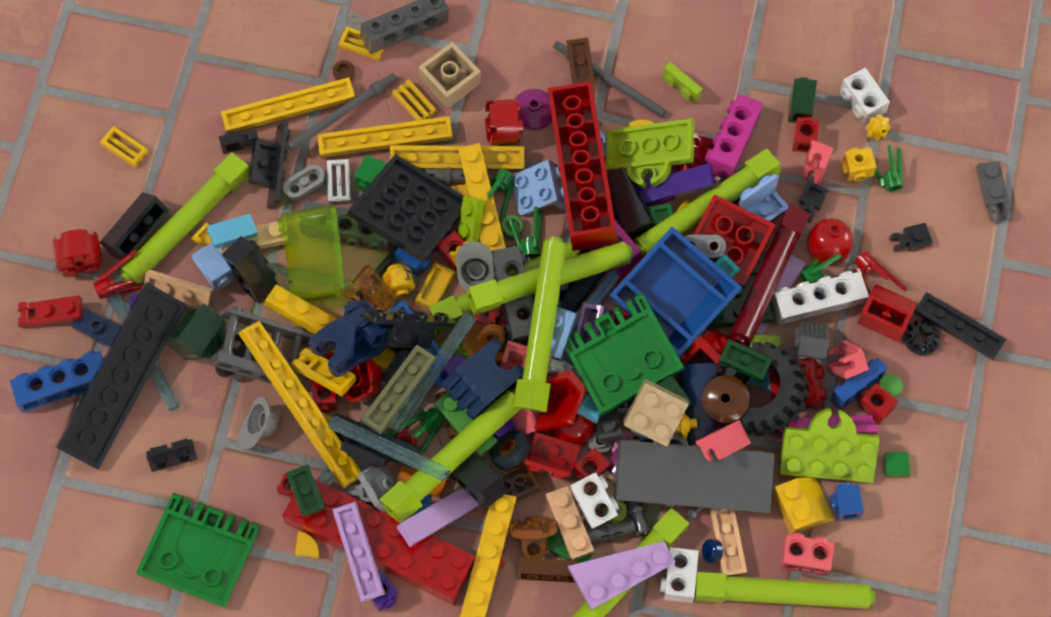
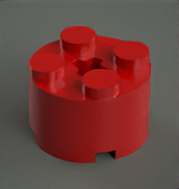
M514 99L486 101L485 112H489V114H487V119H485V132L487 141L490 142L489 145L516 144L520 142V134L523 133V121L518 118L520 101Z
M76 229L61 233V238L58 240L56 237L53 239L56 268L62 272V276L72 277L77 273L86 272L87 274H94L99 271V266L102 264L99 236L96 232L93 231L94 235L88 234V231L85 229Z

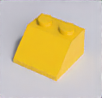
M796 478L775 486L772 496L790 535L791 533L801 534L835 520L816 478Z

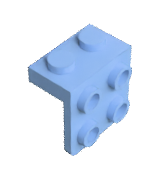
M546 160L513 175V190L520 215L526 216L533 213L535 206L538 207V210L549 205H554L562 210L566 209L560 167L556 163Z
M777 174L767 175L759 181V185L753 189L749 187L743 191L738 204L739 207L770 222L782 216L789 207L775 191L779 179Z
M212 242L192 255L193 261L215 292L236 279L222 257L220 248L214 249Z
M557 307L551 356L561 359L568 336L574 342L575 337L572 332L577 330L581 314Z

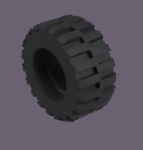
M753 342L752 347H748L747 344L743 345L772 359L768 370L779 374L780 389L777 396L769 404L759 408L748 407L745 414L738 420H740L745 432L749 434L752 432L757 436H764L765 432L769 435L777 434V429L781 428L784 430L785 427H789L788 423L790 421L796 422L800 418L797 416L799 411L804 412L806 404L803 400L809 397V391L806 389L809 384L808 379L804 375L805 371L791 354L780 346L776 347L773 343L766 342L763 346L760 342ZM723 364L720 365L723 368L722 372H717V377L723 375L733 376L742 381L744 385L751 378ZM723 394L721 401L724 403L729 402L730 396Z

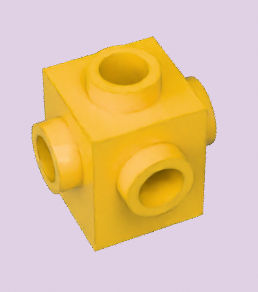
M871 147L864 149L851 148L844 153L843 160L840 161V168L842 174H846L847 181L854 180L859 182L874 176L877 166Z

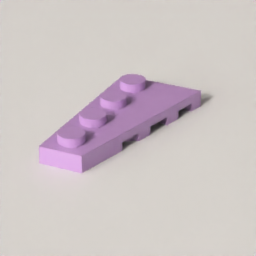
M663 541L570 565L567 568L590 610L676 562Z

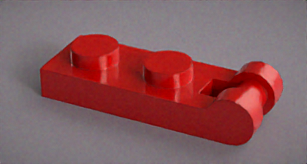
M77 295L37 302L18 303V312H20L18 327L30 328L82 320V298ZM35 312V317H30V313Z

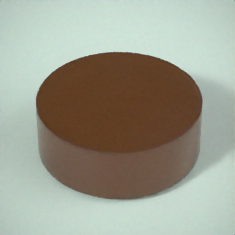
M342 60L333 66V77L336 81L348 77L350 81L353 80L355 69L352 63Z

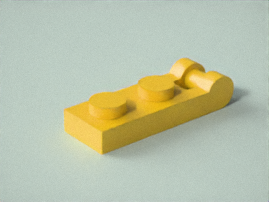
M307 348L300 352L298 359H294L290 363V367L296 374L301 373L340 396H343L356 382V375L351 372L340 377L332 375L328 368L329 360L322 356H317Z

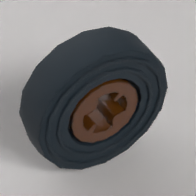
M511 431L497 440L498 443L491 448L490 457L498 468L502 470L511 469L523 462L531 450V443L523 432Z

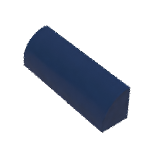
M716 363L683 364L685 369L680 371L681 388L692 402V405L685 410V414L689 419H697L698 428H691L689 433H687L686 440L689 446L697 445V440L719 429V422L709 417L702 405V393L709 381L717 377Z

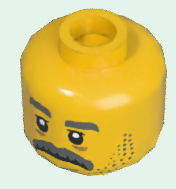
M403 264L391 265L383 274L386 293L389 296L399 300L405 299L415 289L412 271Z

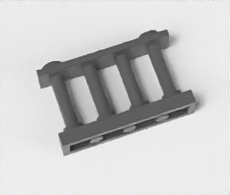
M231 306L220 313L221 318L229 320L223 350L211 356L209 365L272 384L248 347H246L245 357L234 356L232 350L238 323L250 326L260 321L265 330L272 333L271 339L278 349L281 336L293 340L289 365L294 359L300 357L302 343H307L314 334L307 332L303 327L287 326L243 312V309L240 307ZM296 374L304 386L306 377Z

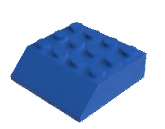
M671 227L610 294V299L626 314L633 317V314L626 306V301L631 300L637 312L640 313L642 311L634 297L643 293L677 356L681 357L742 287L675 228Z

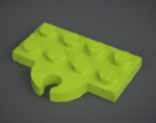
M690 118L607 130L606 171L610 174L623 167L634 184L645 189L647 184L644 182V177L647 173L653 172L650 180L653 187L659 186L669 176L672 165L693 163L695 122Z
M830 408L824 409L812 418L808 429L784 428L779 473L781 475L873 483L880 437L878 435L856 433V426L852 418L840 409L838 411L839 423L835 426H830L827 422L832 416V411Z

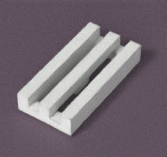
M349 159L328 160L329 204H333V202H338V204H342V202L351 203ZM341 165H345L346 196H342ZM332 166H336L337 196H333Z

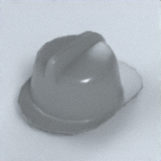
M475 241L462 245L456 256L457 276L461 287L467 291L471 286L494 280V263L490 249L481 242Z
M260 396L255 399L239 430L238 444L244 450L251 449L261 437L272 435L277 429L281 410L269 405L265 397Z

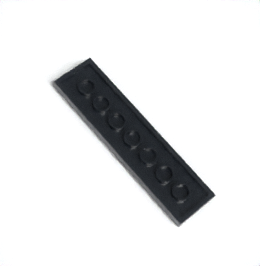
M148 282L144 283L55 448L99 470L187 306L185 303Z

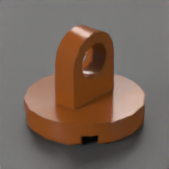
M482 324L474 325L467 330L462 339L464 351L467 350L468 357L470 358L489 342L497 338L503 344L500 351L495 355V362L498 365L501 363L506 348V331L503 327L496 324L486 326Z
M529 516L524 518V522L519 523V519H516L510 523V535L522 539L523 554L533 559L544 557L548 548L547 537L556 534L558 530L557 521H552V518L546 516ZM530 543H537L540 546L541 552H532L529 547Z

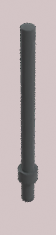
M557 40L553 48L565 55L566 59L569 60L567 46ZM592 63L594 75L660 118L664 116L666 110Z
M391 73L381 81H375L369 85V89L287 143L288 148L293 151L374 95H380L387 86L397 80L396 76Z

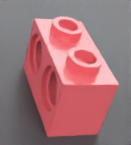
M800 533L786 535L780 568L828 576L832 567L834 542H828L829 540L824 537L805 538V535ZM798 547L802 554L795 556L790 552V548ZM814 552H823L825 559H817L814 556Z

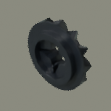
M915 320L913 323L908 324L903 334L906 347L917 355L933 353L941 341L940 332L935 328V324H930L927 320ZM919 330L923 335H929L925 340L926 343L922 339L916 338L919 335Z

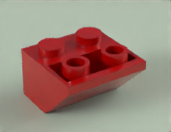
M875 284L857 324L899 343L918 303Z

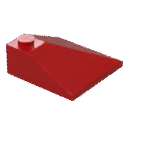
M714 194L694 235H718L722 237L726 243L724 254L740 268V271L732 279L745 286L773 235L776 224ZM717 242L710 244V249L713 251L719 247ZM719 258L709 259L715 263Z

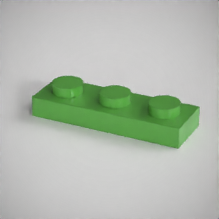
M450 390L436 401L434 406L459 434L474 419H471L466 414L467 408L462 411L457 406V402L460 401L459 399L453 401L448 394L452 391ZM493 435L476 450L480 458L498 443Z

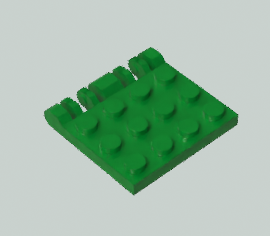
M643 293L634 297L642 312L638 313L632 301L628 300L626 301V306L633 314V317L625 320L621 309L616 307L613 310L621 324L616 326L611 315L607 312L594 319L601 335L597 336L591 324L588 323L585 327L587 333L592 338L591 341L584 343L580 332L575 330L572 333L579 345L576 348L571 337L568 336L565 349L601 415L636 397L644 379L659 384L668 376H673L685 369Z
M174 492L170 497L136 574L226 609L253 545L258 539L262 525L252 522L246 533L249 520L243 519L237 533L234 534L230 531L235 523V515L229 514L223 528L220 529L226 515L225 511L209 506L203 520L200 521L206 504L200 502L191 518L186 515L191 507L192 499L186 497L182 504L183 495Z

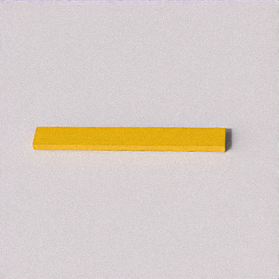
M258 321L241 330L238 334L341 487L345 489L358 481L357 474L361 473V470L352 457H349L346 452L340 450L342 442L261 322Z

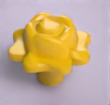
M878 114L876 118L871 117L869 124L865 128L868 131L867 136L874 138L876 141L880 140L881 137L885 138L891 129V125L888 124L890 119L883 117L881 114Z
M684 412L675 433L682 434L683 439H686L690 429L698 428L697 419H689Z

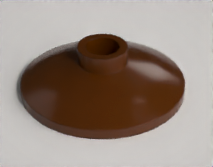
M728 375L718 376L709 381L702 393V405L707 415L713 420L721 423L734 422L747 411L749 393L744 383L739 379ZM728 394L730 401L727 403L722 402L721 396Z

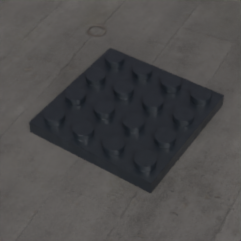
M395 154L351 206L347 216L424 263L460 218L463 195Z

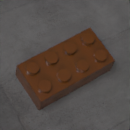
M524 463L500 473L505 479L503 485L507 491L506 494L517 497L516 502L540 491V486L532 470H529L528 465ZM489 507L484 510L486 515L488 513Z
M522 556V558H518V580L576 583L567 567L578 564L579 561L572 558L567 560L552 558L551 560L545 557L533 559L530 556Z

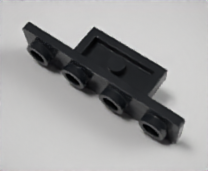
M285 120L277 127L275 144L259 139L253 142L248 183L269 188L267 208L269 209L280 203L283 194L280 187L285 177L283 163L287 158L288 150L285 147L290 137L289 122Z
M382 309L364 312V317L372 323L389 324L385 342L389 347L414 348L418 345L421 348L431 349L435 327L455 328L456 325L449 318V315L441 312H436L435 315H429L422 311L408 314L402 310H394V313Z
M338 413L333 415L330 426L342 441L340 450L346 452L349 457L361 458L368 461L374 467H384L390 461H393L407 468H414L420 450L419 446L384 432L381 435L369 426Z

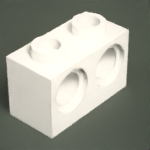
M866 68L843 79L840 88L841 95L844 100L849 101L855 116L861 118L864 124L870 121L871 117L876 118L878 114H883L887 111L890 101ZM853 86H857L861 88V90H856L853 88ZM865 103H869L873 105V107H868L865 105Z
M593 473L569 486L591 529L618 516L616 512L619 509L618 504L613 496L608 497L605 491L608 485L602 475L598 476L597 473ZM587 482H593L597 487L596 493L592 496H588L584 492V485ZM599 503L607 506L608 511L604 517H598L595 514V506Z
M670 547L669 551L674 560L682 559L685 561L686 566L678 568L672 564L665 568L667 569L666 578H661L660 592H664V600L693 603L699 551ZM680 582L684 589L682 591H675L671 584Z

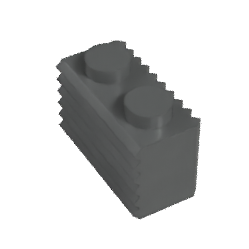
M802 320L799 327L795 326L793 337L794 348L798 349V356L826 360L829 345L828 325L818 324L817 322L809 323Z

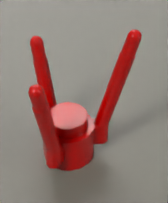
M133 250L108 271L98 276L99 281L94 283V288L100 299L139 290L143 287L144 283L126 287L133 284V280L116 284L113 278L108 279V276L135 256L137 250Z
M868 251L863 252L855 259L854 263L857 268L854 271L861 272L869 296L871 290L863 274L870 275L874 271L885 280H892L902 290H907V287L884 268Z

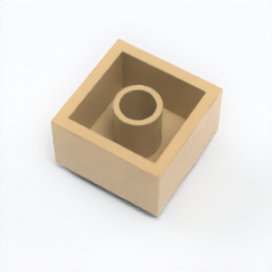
M453 41L418 67L419 79L447 109L481 84V71Z
M644 379L624 419V426L664 446H668L689 405L688 400Z

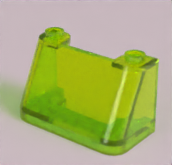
M336 204L282 213V218H278L279 232L284 234L289 286H285V290L308 303L347 299Z

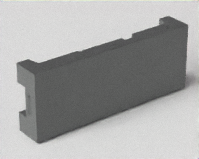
M630 439V441L619 440L614 499L616 501L664 504V506L671 507L678 505L711 508V510L717 511L724 509L770 513L775 453H765L759 450H755V452L738 450L718 460L714 450L710 449L713 460L708 461L699 445L668 444V446H664L660 443L640 442V440Z

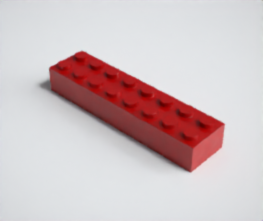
M592 81L547 88L572 251L618 243Z
M316 479L314 480L326 510L303 518L293 494L282 514L284 523L345 552L332 509L357 502L377 568L445 602L455 605L472 572L475 556L432 535L410 547L396 528L400 523L390 515Z

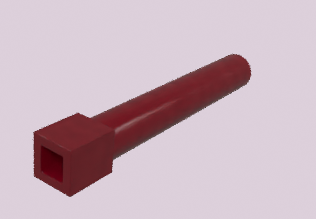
M790 204L783 214L772 243L731 330L730 340L741 345L747 344L748 347L751 345L794 247L810 217V213Z

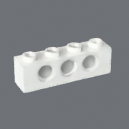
M852 271L841 273L836 278L831 279V276L819 279L816 283L810 284L807 281L798 284L796 288H779L775 291L771 300L777 323L782 325L864 304L869 295L861 272L852 273ZM835 288H841L844 291V295L839 294ZM814 293L821 294L823 300L817 299L814 296ZM792 298L799 299L802 305H796Z

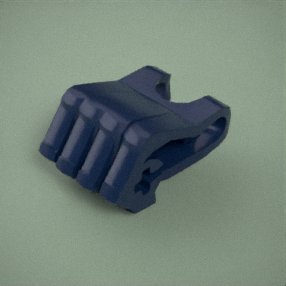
M353 300L343 306L345 309L344 317L334 320L320 329L308 342L310 351L317 356H322L331 350H335V354L328 361L329 372L336 377L343 376L358 364L382 354L387 348L385 342L389 324L372 323L364 317L365 311L377 309L373 306L371 307V304L366 300Z
M497 338L459 365L441 383L446 391L452 390L448 395L453 401L460 400L457 402V406L462 411L466 408L468 409L466 414L471 419L480 415L496 397L510 389L517 383V379L523 377L524 368L520 364L510 370H504L497 366L495 355L503 346Z

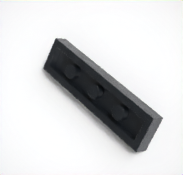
M927 292L913 312L991 360L995 359L1006 341L1005 338Z

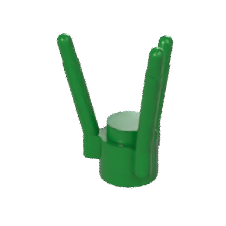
M888 145L891 170L884 172L885 176L882 177L878 168H876L875 175L879 180L880 187H885L886 191L892 192L904 187L901 148L898 147L896 169L892 146Z
M499 169L496 175L492 176L490 180L492 188L487 194L490 198L495 191L503 193L506 190L499 219L500 225L505 218L511 192L514 189L512 184L514 176L505 169Z
M535 206L533 236L525 237L524 242L521 243L513 219H509L516 244L519 246L520 252L524 253L525 258H534L541 255L542 210H538V207Z
M841 254L835 255L819 266L820 262L815 260L810 265L804 267L800 271L803 282L808 281L810 284L818 282L819 279L824 277L822 269L841 258Z
M433 407L427 412L422 410L416 417L390 433V435L394 436L399 433L400 428H408L421 420V428L414 434V438H418L425 430L430 432L419 450L415 464L418 463L435 434L441 429L439 425L444 421L443 415Z

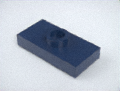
M86 308L82 310V320L75 321L72 325L74 330L110 348L121 327Z

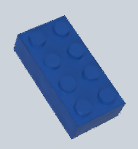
M879 358L871 359L867 363L869 370L846 379L842 386L839 384L834 388L830 401L838 410L844 409L858 398L867 387H872L885 375L887 366Z

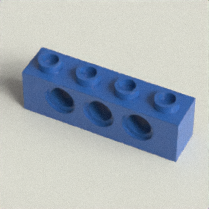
M90 351L85 353L83 357L65 359L58 365L52 367L43 366L36 372L30 374L22 373L11 379L10 384L16 405L21 413L86 392L104 359L101 352ZM88 369L85 375L78 376L80 370ZM65 376L63 382L55 383L58 377ZM36 384H43L39 390H33Z

